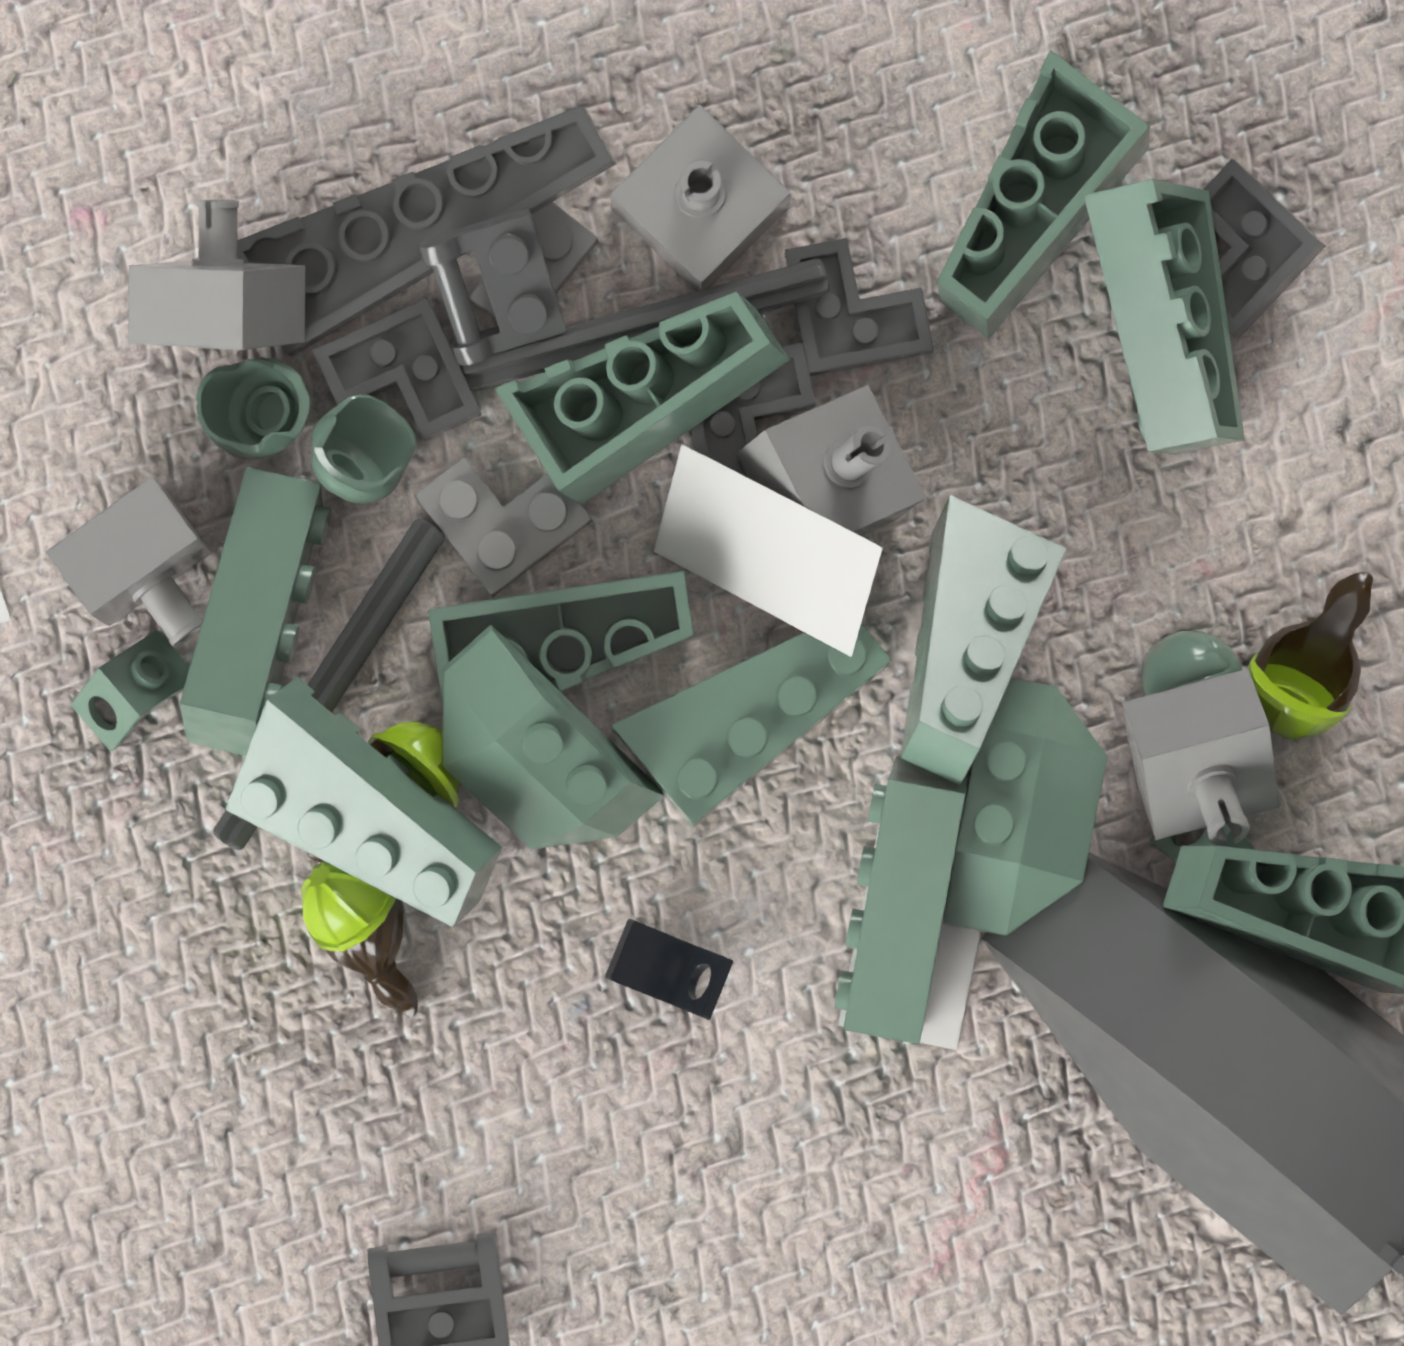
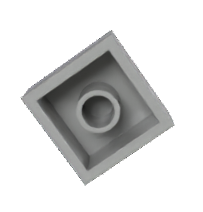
M699 104L610 194L611 209L695 291L710 288L789 208L791 192Z
M197 200V207H199L198 258L186 261L129 265L128 343L248 350L305 342V266L244 263L243 259H238L237 208H239V201Z
M869 385L764 430L736 453L749 479L860 536L897 520L927 498Z
M153 476L46 551L89 614L110 627L143 603L169 638V643L173 648L183 644L200 632L203 619L196 613L174 580L211 555L212 551L171 494Z
M1248 669L1122 702L1135 781L1155 840L1207 827L1208 837L1213 844L1228 846L1223 830L1225 823L1228 824L1235 844L1243 840L1249 833L1250 825L1245 816L1280 807L1270 725Z

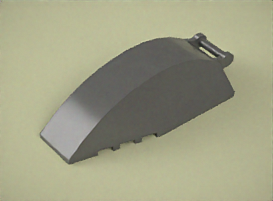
M1089 852L1084 879L1081 885L1022 924V926L1009 935L1004 936L986 932L981 940L1055 1035V1039L1064 1051L1069 1054L1090 1082L1091 1087L1129 1134L1130 1139L1139 1151L1340 1315H1343L1391 1270L1404 1280V1035L1324 970L1163 908L1168 889Z

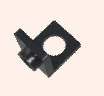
M628 919L605 978L710 1020L732 967L733 960L635 920ZM710 967L711 976L705 992L696 999L697 982L701 974Z

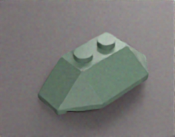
M492 625L486 628L443 667V767L530 849L616 838L664 797L663 790Z
M1010 678L981 748L973 762L955 852L944 924L1007 936L1083 883L1108 756L1056 686Z

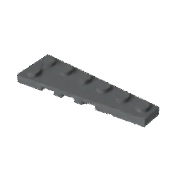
M581 105L499 137L495 142L486 146L479 145L450 157V160L392 179L391 183L361 195L354 194L333 203V206L305 217H295L237 240V258L243 259L244 263L305 266V342L281 345L285 354L292 357L434 273L432 266L424 264L419 244L422 241L438 234L528 207L530 213L533 214L617 163L588 111Z

